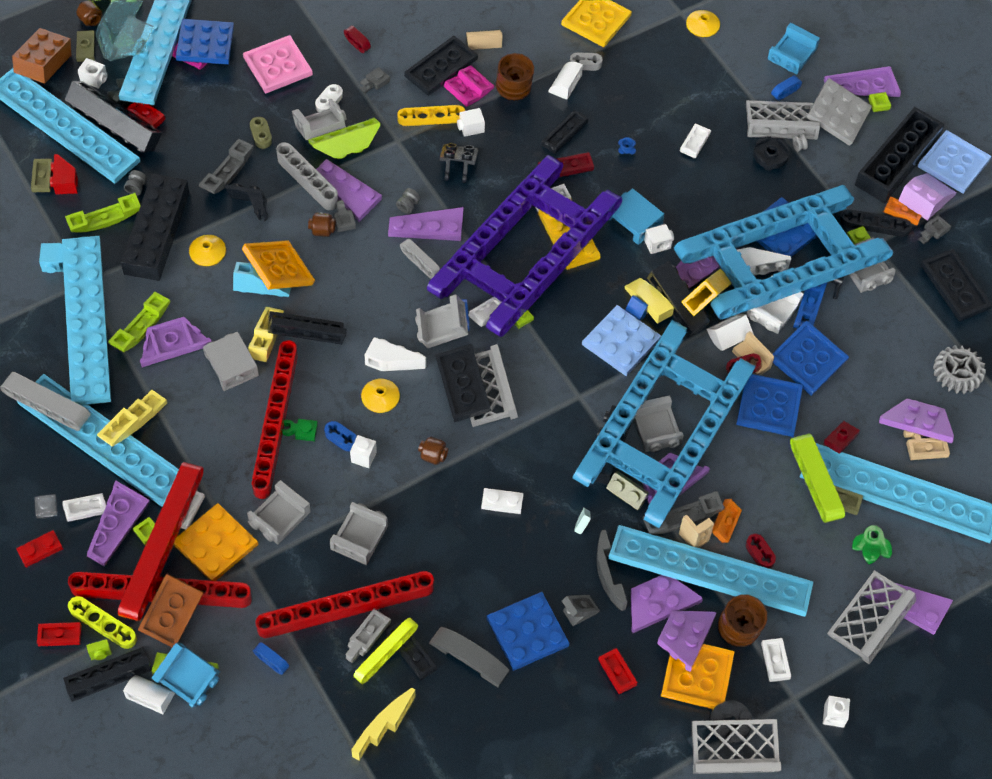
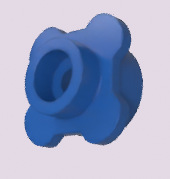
M626 137L618 141L620 145L618 152L620 154H635L636 149L634 146L636 142L633 139Z

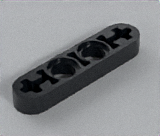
M851 209L845 210L840 219L841 224L847 228L857 229L864 226L866 231L899 237L908 236L912 228L911 222L907 219ZM869 219L872 223L865 224L862 220ZM886 222L890 227L885 228L880 223Z

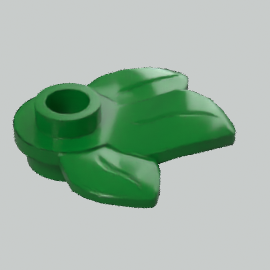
M871 525L867 527L863 534L857 535L853 540L852 550H862L863 557L869 565L875 562L880 555L888 559L892 555L891 543L884 538V533L878 526ZM871 532H875L877 538H872Z

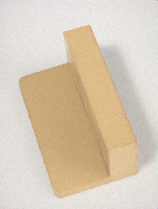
M500 30L466 32L467 46L472 50L502 48V32Z
M750 331L746 333L745 340L732 350L737 358L752 353L760 356L762 368L753 373L760 376L771 369L774 356ZM752 359L751 364L756 366V362L758 361Z
M685 515L682 519L679 535L688 545L700 548L709 542L714 523L708 518L696 526L689 516Z

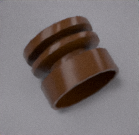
M511 53L502 57L497 70L495 85L497 92L508 100L525 98L531 91L534 74L533 62L527 56L519 53Z
M751 595L733 597L727 603L718 621V630L721 637L727 643L736 647L751 645L758 638L767 622V611L764 604Z

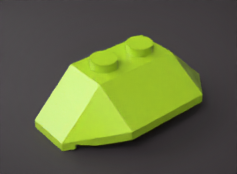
M372 118L308 139V141L315 149L333 158L341 159L346 157L347 154L360 153L363 149L368 148L380 127V122Z

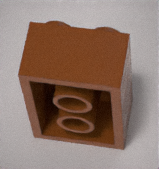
M39 28L12 56L14 73L45 84L72 55L71 39Z

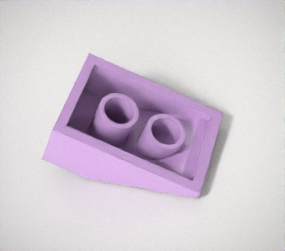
M926 173L914 177L907 183L898 201L917 214L922 215L928 221L957 192Z

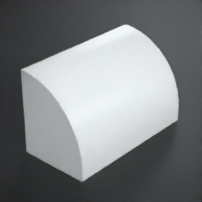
M577 62L566 63L550 87L549 93L568 99L582 76L583 64Z
M744 314L734 315L707 329L715 346L722 351L744 341L747 332L750 331L753 334L747 315Z
M138 675L133 676L123 690L127 699L161 714H164L175 694L172 690Z

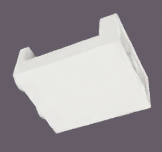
M799 292L758 308L748 310L746 315L752 321L765 326L767 330L778 334L800 306L804 294Z

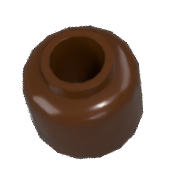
M88 0L79 4L76 14L86 26H95L100 23L102 11L93 1Z
M317 212L313 215V218H309L308 229H311L314 236L329 237L331 233L335 232L336 220L331 214Z
M430 436L425 441H421L418 451L421 452L422 460L438 465L440 462L445 461L449 448L446 447L444 441Z

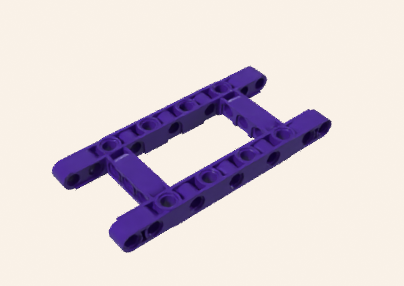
M548 155L429 281L427 291L443 299L448 297L464 279L468 280L501 301L500 305L490 314L486 328L499 337H503L619 209L623 199L612 191L606 190L587 209L576 204L550 188L560 176L563 163ZM532 206H535L571 229L556 241L551 251L535 264L529 271V275L521 283L514 284L506 279L505 275L498 274L489 265L482 264L481 261Z

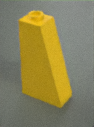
M719 269L690 293L682 303L694 316L732 283L724 271Z

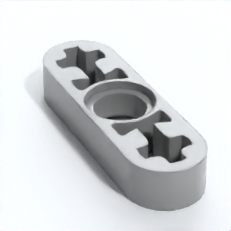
M406 239L400 244L402 252L430 279L440 270V267L411 239Z

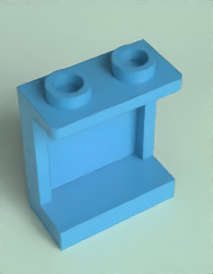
M790 22L785 35L775 47L772 46L770 48L768 60L797 75L817 50L820 37Z
M632 188L629 192L621 195L623 199L621 206L611 216L609 221L612 218L617 220L634 234L633 241L639 245L644 240L646 229L663 224L664 213Z
M175 643L151 678L157 683H162L190 703L189 706L196 707L197 705L201 706L206 700L207 695L205 693L207 690L217 684L220 679L218 677L220 671L182 643Z

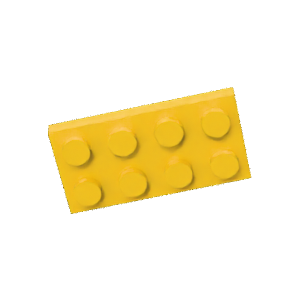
M538 210V215L554 245L571 228L545 212ZM592 239L570 262L566 270L600 259V253Z

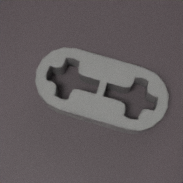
M573 53L570 56V62L579 60L577 63L583 64L582 70L596 71L602 66L603 59L597 53Z

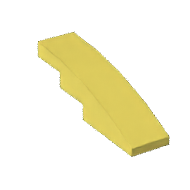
M151 390L142 400L137 399L128 409L123 408L97 436L113 447L153 418L167 404V400Z
M410 688L396 698L376 716L352 748V757L360 761L368 745L372 743L378 746L387 729L396 732L416 697L414 688Z

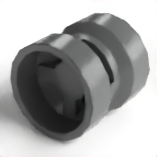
M133 170L128 176L129 180L126 181L124 190L129 194L135 193L138 196L143 190L142 186L145 185L147 177L142 172Z
M407 188L402 194L403 197H400L396 202V206L400 211L410 214L414 209V205L420 201V195L415 190Z

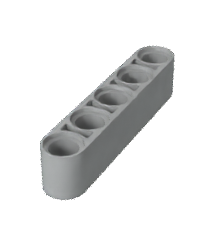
M286 142L280 143L276 148L278 163L326 210L336 209V201H338L337 190L291 144Z
M11 372L0 386L1 391L7 396L76 431H79L91 416L85 407L16 372Z

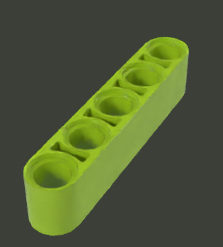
M809 433L791 438L792 452L822 521L827 523L844 518L845 510L813 436Z

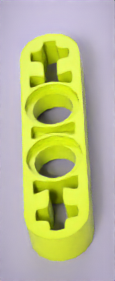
M76 596L69 601L68 608L72 616L124 649H130L135 646L137 637L133 629L83 597ZM81 604L82 608H83L86 612L84 613V612H83L81 609H79V608H77V609L75 610L74 605H78V606H79V605ZM92 613L100 615V618L95 622L89 621V616ZM110 623L116 625V629L113 632L105 631V627ZM120 631L126 637L130 635L131 640H125L124 642L123 637L119 634Z
M407 618L355 671L354 677L361 684L367 682L415 633L418 624L411 618Z

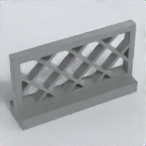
M746 100L748 137L763 138L772 136L771 138L793 139L794 136L799 137V135L803 134L806 139L817 140L820 122L806 121L808 113L803 110L811 109L814 103ZM751 107H757L759 110L755 111ZM768 108H775L777 110L773 112ZM787 108H791V109H793L794 111H793V112H789V111H787L786 109H787ZM762 112H765V113L768 114L769 116H767V117L765 118L764 116L761 115V113H762ZM783 113L786 116L782 118L778 114ZM799 113L804 117L800 119L795 115Z
M498 344L490 346L491 350L475 354L478 367L484 370L481 377L483 384L488 386L485 390L488 400L493 403L490 406L491 412H487L483 418L477 420L474 417L470 418L473 427L507 417L511 419L518 418ZM482 358H490L487 366L479 364ZM487 372L495 376L491 383L483 379ZM492 388L499 391L495 399L488 396ZM496 404L504 408V412L498 414L492 412Z
M874 570L827 634L862 657L863 661L870 664L916 602V593L909 589L908 591ZM877 578L883 582L884 588L872 590L871 584ZM898 591L902 594L898 600L889 601L888 592ZM885 592L887 601L875 603L873 594ZM871 595L872 604L860 606V598ZM888 606V614L878 617L876 607ZM874 608L875 617L863 619L861 610ZM859 610L861 620L848 621V614ZM876 621L877 629L872 632H866L864 623ZM862 624L863 633L851 635L850 626ZM839 627H848V636L840 637L835 634ZM864 637L865 645L860 650L853 645L852 639Z
M777 719L692 721L693 774L781 771ZM763 724H772V734L768 739L758 731ZM710 725H717V726H716L715 729H713ZM721 725H726L733 731L725 740L716 732ZM742 725H748L753 730L747 739L737 731ZM697 726H706L711 731L705 740L697 734ZM734 733L743 741L737 750L727 742ZM755 733L765 741L758 750L748 742ZM713 734L723 742L715 751L706 743ZM724 744L733 752L729 759H723L717 754ZM745 744L755 752L750 759H744L738 753ZM766 744L773 749L774 758H765L760 753ZM703 745L713 753L707 760L698 759V750ZM736 755V756H738L740 759H733V758H734V756ZM756 755H758L761 759H753V758H754Z

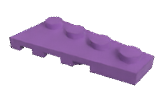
M890 66L830 75L824 78V83L830 78L854 95L869 96L870 94L886 92L888 97H900L901 94Z
M463 207L390 217L388 236L461 241Z
M714 256L691 264L680 261L676 266L678 275L687 283L689 288L721 268Z
M875 578L871 587L872 590L884 588L882 581ZM896 583L908 591L909 589L916 593V602L904 619L934 635L953 600ZM898 591L888 592L889 601L898 600L902 594ZM885 592L873 594L875 603L887 601ZM866 595V596H864V597H866V598L872 600V599H871V595Z

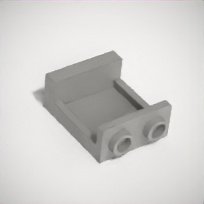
M329 99V109L304 117L299 109L292 111L295 126L305 140L346 127L344 121L347 120L344 110L340 109L338 103Z
M874 237L855 244V246L873 240ZM883 261L851 273L849 276L862 293L867 290L871 291L882 284H889L893 280L896 270L894 267L889 269Z
M457 295L450 296V304L424 312L421 308L416 309L417 338L427 348L468 335L465 303Z
M238 332L227 334L224 338L209 342L203 346L204 355L216 372L223 391L259 376L257 365Z
M670 395L647 400L637 411L634 422L645 452H657L662 448H674L682 444L684 435L683 432H679L674 418Z
M281 480L275 485L276 491L254 513L251 510L247 513L249 525L255 530L259 529L268 541H274L277 545L311 512L310 503Z
M352 502L350 512L337 535L333 534L330 539V549L367 565L388 527V518L380 511H372L364 504Z

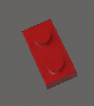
M133 102L127 108L128 111L154 128H157L165 120V115L149 104Z
M54 530L16 548L26 568L63 549Z
M80 622L38 624L37 645H80L82 625Z
M617 648L599 656L598 660L618 694L637 686L638 682Z

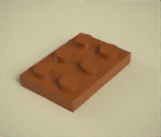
M166 574L138 631L173 648L175 643H179L204 592Z

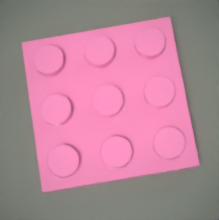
M290 35L243 53L245 61L265 94L313 75L312 69Z

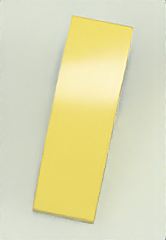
M639 278L625 286L631 297L635 295L648 305L647 313L652 316L657 324L673 315L674 306L647 281Z
M265 307L254 329V337L248 347L253 360L267 362L277 337L276 334L268 333L269 312L284 313V310Z

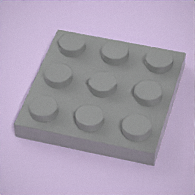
M828 78L806 118L813 122H820L821 128L850 146L872 106Z

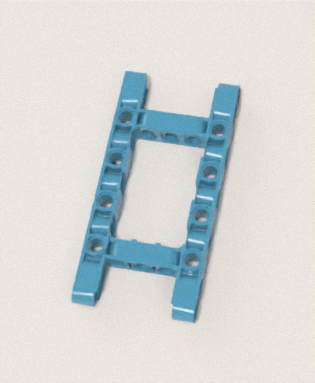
M845 185L807 196L678 242L674 247L676 254L683 263L691 264L714 256L735 289L719 294L710 304L719 319L729 318L886 261L893 255V250L883 238H876L855 246L834 218L833 213L847 209L846 207L854 201V197ZM809 223L831 254V256L815 259L798 268H790L774 274L773 277L761 280L755 278L750 270L751 267L746 265L741 257L742 254L736 248Z
M674 320L666 328L572 478L589 487L590 484L595 482L606 462L655 489L657 493L649 504L643 520L657 528L661 527L756 367L740 358L739 361L735 362L725 381H722L681 358L675 353L683 342L682 339L687 333V328ZM661 375L669 377L676 381V384L679 386L680 384L692 390L695 395L699 394L711 403L671 469L620 440L622 434H625L638 409L644 404L654 388L658 377H661Z

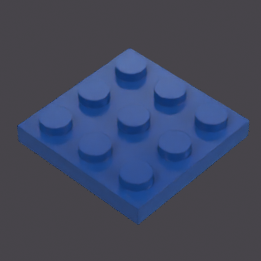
M182 19L176 61L229 64L234 23Z
M781 197L779 200H777L764 211L776 208L789 202H787L783 197ZM809 223L763 238L757 242L769 252L792 257L814 240L817 235Z
M807 320L772 353L774 356L773 363L794 382L802 384V388L811 396L849 358L847 354Z
M752 374L743 388L736 425L793 437L803 385Z
M543 592L487 615V620L513 671L569 647V641Z

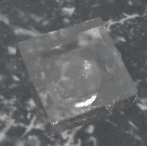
M55 494L35 497V513L37 518L57 516Z

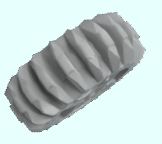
M954 345L952 349L947 347L945 351L942 350L936 357L933 365L935 370L934 376L937 377V382H942V387L947 386L948 391L955 390L956 394L959 391L965 394L967 390L972 392L974 388L977 389L983 382L986 373L984 369L985 363L981 362L982 357H976L977 351L972 353L970 348L966 350L963 348V345L959 349Z

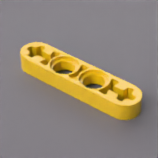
M460 105L402 108L397 113V121L402 126L457 123L460 112L465 111V108ZM443 113L445 116L440 118L436 114ZM419 114H426L427 117H426V118H419L418 115H419Z

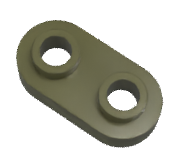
M263 117L253 118L250 121V130L255 145L261 149L270 147L272 136L266 119Z

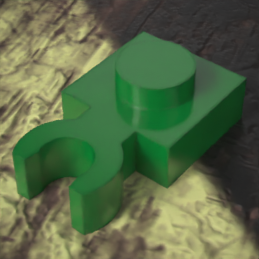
M298 419L296 424L291 420H284V426L291 427L290 429H282L284 436L295 434V439L315 441L318 421Z

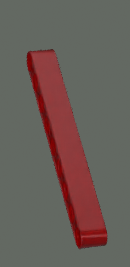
M291 340L283 341L279 346L253 472V493L259 499L267 498L272 490L283 434L282 429H284V420L286 419L298 359L297 346ZM263 468H269V469L266 470V471H262V470H261V469H263ZM260 485L265 486L264 488H257Z
M186 462L181 464L120 602L118 616L135 621L141 620L201 482L204 471L202 466Z
M422 571L262 613L255 621L257 633L262 638H271L369 612L373 609H380L422 598L433 592L434 577L430 572ZM428 582L429 585L422 586L420 583ZM402 587L410 588L408 591L401 590ZM389 592L390 595L382 596L381 593ZM364 597L370 598V600L367 602H364L361 599ZM344 602L350 603L348 607L341 606ZM323 608H330V609H331V610L328 611V612H322V611H321ZM304 613L311 614L309 617L306 618L301 616ZM284 618L290 619V621L287 623L281 622V620ZM265 623L270 624L268 628H261Z
M75 572L69 576L68 584L75 596L122 600L132 575ZM159 577L149 602L153 601L157 593L156 590L159 589L164 577ZM179 579L201 591H206L198 605L246 608L252 602L251 590L246 583ZM77 583H83L81 586L75 587ZM103 584L102 587L95 588L96 585ZM119 585H124L121 589H115ZM220 592H226L224 596H217ZM241 593L247 594L245 597H238Z

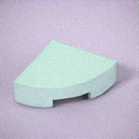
M583 508L577 520L575 532L583 533L591 520L589 510Z

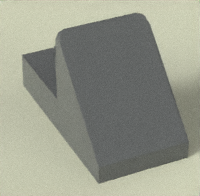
M590 595L566 596L562 600L565 605L563 612L573 626L600 611Z

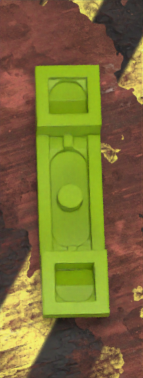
M133 193L118 198L119 203L84 214L82 210L65 216L70 231L76 233L94 231L129 218L140 209V203L136 194Z
M154 292L143 303L144 309L124 330L119 329L108 341V344L123 352L133 348L146 336L147 328L157 324L170 304V299Z

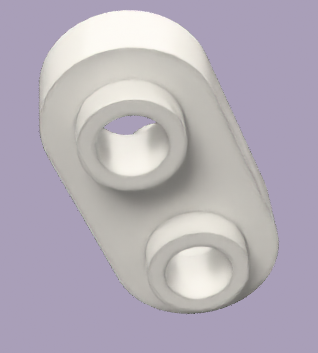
M336 84L329 85L316 99V110L321 112L329 109V99L339 103L343 97L342 88Z

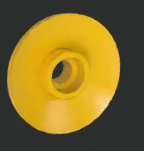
M698 10L688 16L686 25L692 34L699 37H710L718 32L720 20L710 11Z
M203 235L191 243L189 254L196 264L213 266L225 257L226 246L223 240L217 236Z
M375 379L364 386L361 398L364 406L370 411L384 413L396 407L400 399L398 387L392 381Z

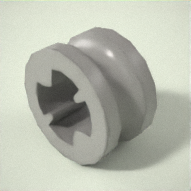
M803 134L799 135V137H793V146L797 152L808 148L807 139Z

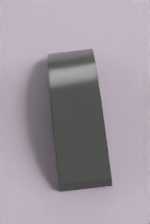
M238 139L229 149L228 157L213 174L208 173L200 182L199 187L213 194L223 190L241 171L254 146Z
M718 491L699 497V501L670 510L660 528L645 520L644 523L649 534L669 533L680 530L682 519L685 515H688L694 524H697L723 511L724 505Z
M602 530L597 548L599 578L610 600L623 611L626 610V596L622 584H613L606 557L610 554L611 546L606 530Z
M440 627L429 642L430 645L444 654L449 653L481 673L482 678L496 687H499L509 673V669L488 651L447 628Z

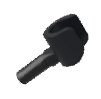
M844 277L831 281V283L836 284L833 299L838 298L839 289Z

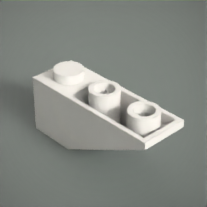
M751 247L737 250L742 254L741 257L746 265L751 267L750 270L753 275H765L769 272L784 271L789 268L791 256Z
M374 337L364 355L365 365L380 371L426 368V357L423 354L412 352L400 345L396 346L385 339Z

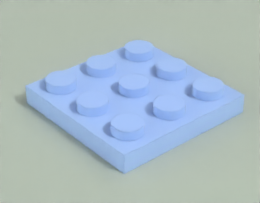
M946 130L919 162L918 168L964 194L988 164L992 156Z
M616 305L582 341V345L627 376L658 343L661 335Z

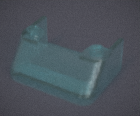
M112 0L96 30V38L104 59L114 61L144 52L146 42L154 26L135 17L143 2L142 0Z

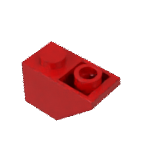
M55 154L54 162H51L53 176H50V186L54 187L55 194H78L76 169L61 156Z

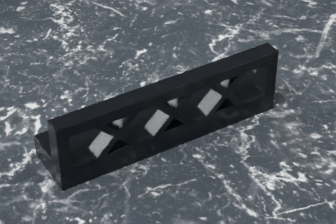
M273 311L269 312L268 317L269 334L342 345L347 333L343 322Z
M141 647L63 679L71 702L127 681L135 675L140 676L150 672L152 669L145 650ZM142 654V658L131 661L133 657ZM121 664V666L111 669L113 665ZM97 671L102 672L101 674L91 677L92 674ZM77 679L82 680V681H80V682H78V683H75V684H73V685H70V683H69V682H72V681L77 680Z

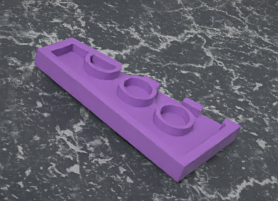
M327 159L316 169L337 190L338 200L344 201L345 208L352 210L358 222L382 200L381 194Z
M115 481L99 526L87 552V557L105 566L149 505L150 500Z

